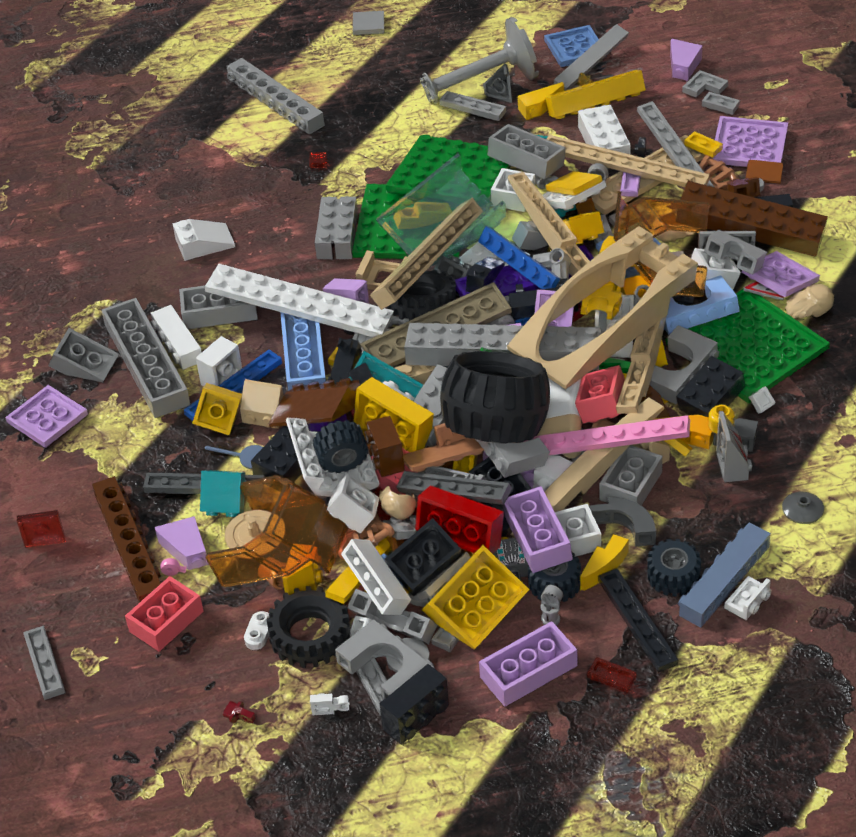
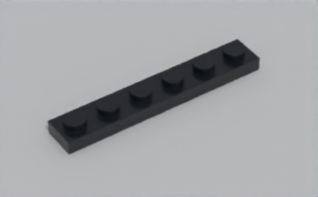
M616 568L598 575L599 583L658 673L677 666V657L619 570Z

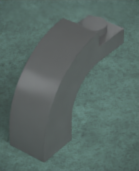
M608 497V504L588 505L597 524L616 523L627 527L633 535L635 546L656 545L654 520L650 513L640 504L624 498Z

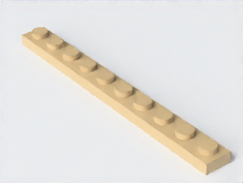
M553 135L547 137V140L566 147L565 157L591 164L601 163L607 168L682 187L686 186L687 181L707 185L710 180V174Z

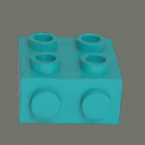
M201 471L200 511L206 512L207 516H218V512L226 513L227 517H236L238 514L243 513L246 472Z

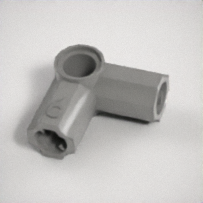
M555 248L548 253L533 255V259L548 270L552 269V272L559 278H567L569 280L571 258L562 249Z

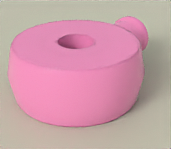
M173 558L164 559L160 565L161 572L167 576H174L178 572L186 573L187 569L186 566H180L179 562Z

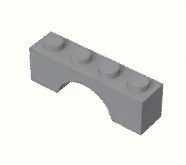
M355 589L347 607L358 616L374 619L389 629L418 639L428 645L437 627V624L431 619L412 611L404 610L401 615H382L368 593Z

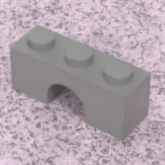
M717 230L708 237L704 253L719 260L724 257L736 259L738 261L736 268L752 275L763 267L767 254L766 251L720 230Z

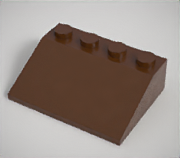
M346 378L339 382L329 380L323 384L312 382L305 386L303 383L293 385L291 390L285 392L268 423L269 427L287 426V417L306 419L307 424L333 422L355 408L356 389L360 386L359 380L351 381L350 378Z

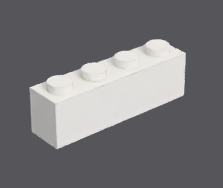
M172 305L151 312L152 321H150V324L154 331H157L160 341L165 342L168 353H172L174 362L176 364L179 363L183 370L196 365V357L202 353L201 348Z
M351 539L341 553L342 557L382 615H401L410 603L411 598L370 540Z

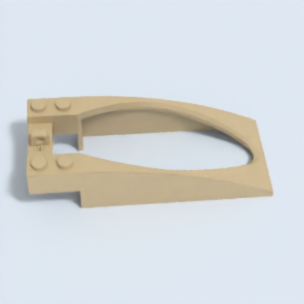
M638 226L598 254L563 284L521 328L507 345V349L515 355L527 357L541 363L546 369L548 378L566 390L667 316L670 298L695 280L698 263L685 254L679 257L669 251L667 244L663 242L661 245H658L653 241V234ZM638 261L657 272L652 284L643 297L617 323L563 358L554 361L542 359L539 347L550 322L609 281L620 288L624 287L626 269Z

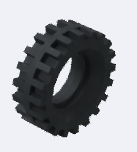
M435 269L432 271L426 270L396 302L387 306V309L393 310V316L399 315V319L408 318L409 321L456 300L455 280H452L450 275L446 276L445 272L437 273Z
M306 586L305 591L295 588L294 594L284 593L283 600H276L274 602L275 609L270 608L267 626L274 653L278 652L279 659L282 661L288 658L289 665L294 666L295 662L300 663L301 668H306L308 663H313V668L318 667V662L320 661L328 664L330 663L331 656L336 657L335 649L351 637L346 604L343 605V603L325 597L323 587H318L317 591L312 590L311 586ZM306 618L322 619L329 625L328 631L316 640H297L290 634L291 627L296 622Z

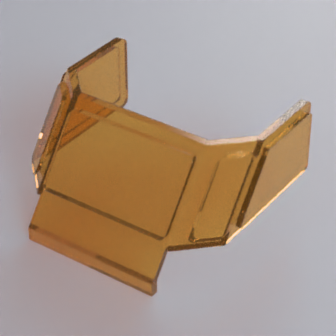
M618 191L613 238L615 241H618L638 226L653 234V238L668 230L695 233L706 231L710 204L708 202L642 197L627 205L621 197V192ZM640 261L633 264L642 278L651 285L657 272ZM698 265L695 280L675 295L702 297L705 290L707 267Z
M278 475L242 482L240 489L251 509L271 512V515L263 532L244 546L207 553L205 558L221 586L229 587L289 576L309 561L322 567L326 574L330 573L348 527L342 520L334 518L327 510L328 506L324 504L327 502L290 479L282 478Z

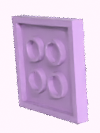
M778 251L766 255L763 267L753 275L742 270V273L750 279L756 280L764 287L775 291L783 297L790 296L817 283L820 278L819 274Z
M47 385L5 418L8 424L46 448L86 417L88 412L86 408Z

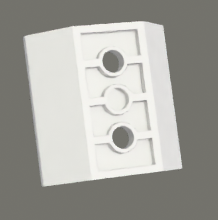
M287 417V426L303 478L315 496L331 497L332 491L346 474L369 491L379 486L380 483L369 454H367L366 460H363L361 465L348 472L330 473L328 470H323L313 446V439L316 437L317 432L309 431L306 419Z

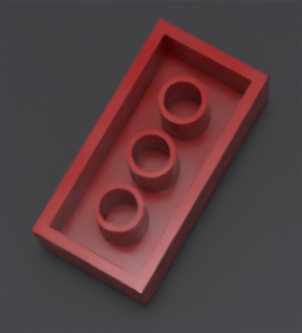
M430 485L418 495L415 529L417 532L433 518L460 548L475 553L484 545L494 554L501 545L504 511Z

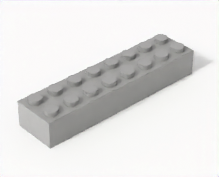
M134 298L102 309L105 327L154 418L189 406L188 390L138 300Z

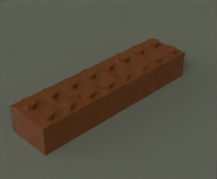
M687 181L677 207L676 221L715 231H756L755 241L814 257L817 256L828 216L692 181Z

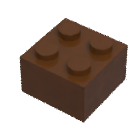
M387 416L368 421V430L365 431V436L369 443L367 445L368 454L373 456L374 469L379 470L381 477L405 471L402 443L391 417Z

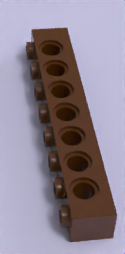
M115 476L93 483L92 486L100 510L140 603L163 580L159 581L161 575L158 566L153 567L155 561L152 552H147L146 550L149 549L146 538H141L140 536L143 533L139 523L135 524V521H137L133 509L129 510L131 507L127 496H123L125 494L123 485L118 483Z

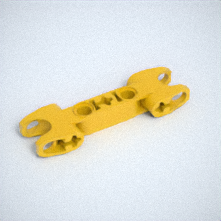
M609 235L603 241L600 253L616 242L614 240L615 236ZM638 262L633 264L631 267H636ZM609 281L582 300L581 314L588 315L592 310H602L607 314L606 319L612 320L619 313L623 293L617 292L618 286Z

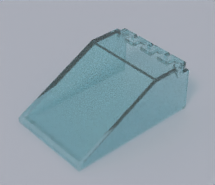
M458 153L376 218L381 227L408 256L460 204L472 197L483 212L441 255L450 257L476 243L486 226L494 229L506 217V204L504 201L492 207L493 203L484 194L480 195L481 191L473 182L468 183L470 179L461 171V156ZM439 258L430 267L436 265Z

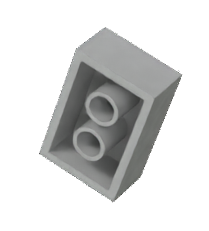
M630 445L610 466L599 483V500L608 503V497H617L642 505L662 473L663 456Z

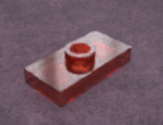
M598 657L595 658L587 672V678L628 693L637 675L635 671Z

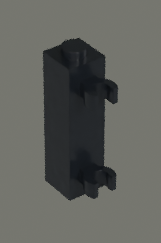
M567 278L560 279L561 286L568 281ZM516 284V293H509V303L512 310L511 316L513 319L532 317L535 314L537 290L524 292L523 284ZM560 287L541 290L557 291ZM581 301L574 306L573 312L579 311L578 304H581Z
M339 338L337 354L331 375L327 381L334 380L339 382L342 379L349 378L348 371L355 368L362 354L359 340Z

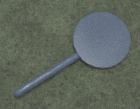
M251 445L244 448L241 453L205 446L206 450L240 457L241 464L248 469H252L251 460L263 448L259 445Z

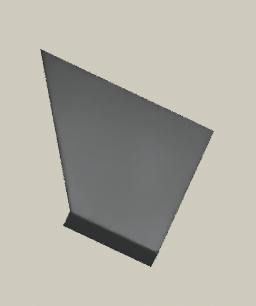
M504 63L483 84L485 95L512 103L508 65Z

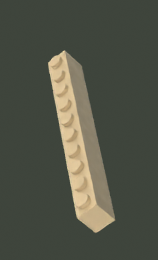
M473 197L460 204L370 294L381 310L396 302L483 212Z

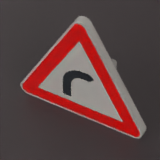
M757 281L744 287V291L758 294L761 297L766 296L784 300L783 296L764 287Z

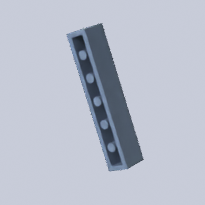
M750 522L744 529L741 528L736 538L728 542L725 551L721 555L718 554L713 565L704 570L701 579L692 584L688 594L681 597L678 606H680L679 616L701 628L769 548L771 533Z

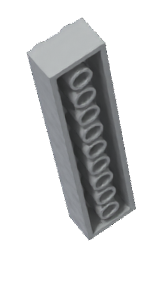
M409 323L404 346L406 365L436 366L438 364L448 366L455 355L463 352L480 351L481 347L500 353L513 354L507 349V345L523 326ZM547 326L539 347L540 356L546 361L563 358L601 334V328ZM599 365L593 370H599Z

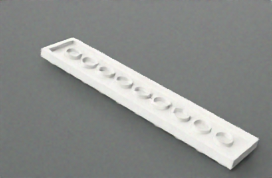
M218 264L205 285V292L370 337L382 335L386 332L394 312L390 309L384 308L381 310L379 306Z

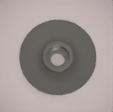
M800 491L791 493L784 499L782 510L784 515L791 521L800 524H810L822 517L824 505L816 495Z

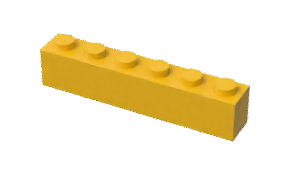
M633 70L546 96L545 100L549 116L561 119L565 117V114H578V111L585 108H595V105L601 104V106L611 103L610 101L615 99L616 101L626 99L625 96L628 95L632 97L638 96L646 88L642 71Z

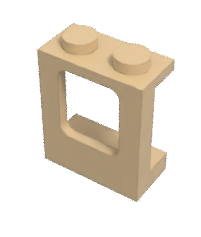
M367 250L356 272V280L367 281V288L375 290L381 284L375 283L378 273L381 271L392 273L400 264L375 260L374 251Z

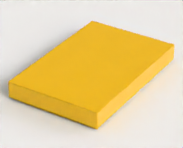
M572 171L546 184L545 187L549 192L575 196L601 183L603 180L601 175Z

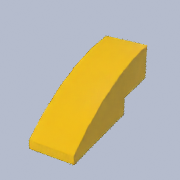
M613 534L605 549L596 547L580 576V590L585 591L599 583L598 575L619 567L629 553V539Z

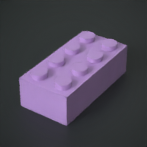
M541 486L507 498L503 505L504 514L532 573L573 560L570 541Z
M551 621L479 661L480 678L505 707L576 667L577 649Z

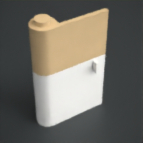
M548 378L550 384L549 410L537 436L582 430L581 417L575 405L581 379L565 390ZM582 451L564 453L563 455L568 458H576Z

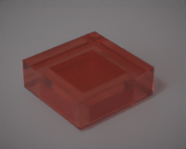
M327 152L310 153V168L327 167Z

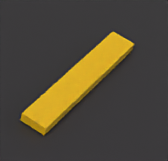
M388 537L380 541L378 546L375 547L380 555L384 553L387 555L391 551V545L387 540ZM349 565L326 590L325 597L345 604L355 589L359 588L361 583Z

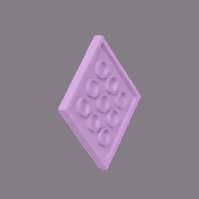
M720 116L715 140L723 143V149L715 157H711V159L719 162L723 161L726 165L747 167L748 160L781 163L788 122Z

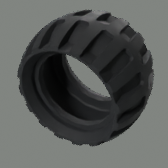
M496 351L463 352L455 355L445 371L441 384L440 402L444 423L447 428H450L456 434L484 442L521 443L534 439L546 420L550 404V384L545 367L541 363L527 357Z

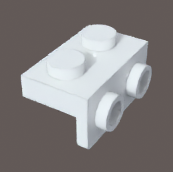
M748 576L728 598L724 608L747 620L751 614L754 615L758 611L763 600L766 601L770 597L772 592L770 589L771 580L766 578L763 583H760Z

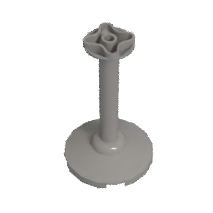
M514 17L506 19V42L503 45V50L436 79H432L426 73H423L420 82L425 90L428 101L437 104L439 91L506 62H509L511 65H517L527 79H536L539 71L535 72L533 63L537 62L525 30H519L515 24L518 20Z

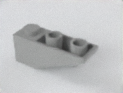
M533 221L519 222L512 240L520 249L536 250L548 246V243Z

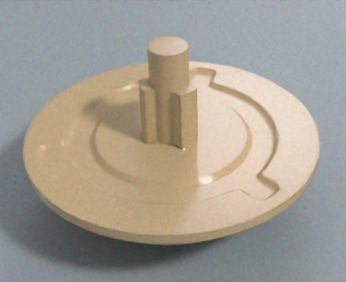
M251 510L239 514L230 521L225 530V541L229 549L244 557H258L270 553L279 546L284 536V527L281 520L273 513L264 510Z

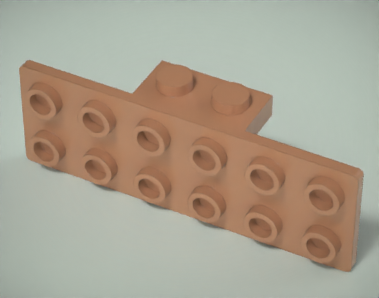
M444 423L434 426L437 445L404 454L403 459L404 464L411 471L421 472L427 467L442 466L445 462L451 460L459 461L465 456L480 455L484 449L475 439L466 438L463 435L452 432Z

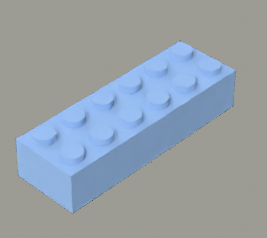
M280 312L288 391L292 389L293 385L303 383L304 386L312 382L323 384L326 382L320 323Z

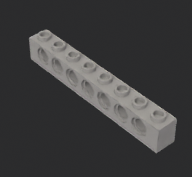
M243 58L227 65V77L231 82H234L241 89L247 91L301 130L311 134L325 126L322 111Z

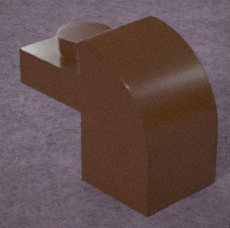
M759 178L730 180L727 182V191L750 197L760 196Z

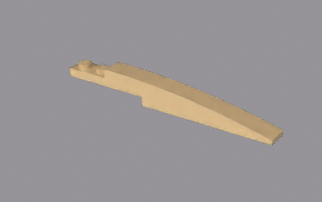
M524 172L508 175V180L550 248L552 250L560 248L570 256L569 274L573 276L590 262L576 245V236Z
M667 316L636 338L630 354L631 364L616 405L617 414L637 413L642 397H646Z
M648 397L638 406L637 413H628L615 425L654 420L664 410V406ZM630 445L586 450L544 491L554 512L564 510L580 492L585 494Z

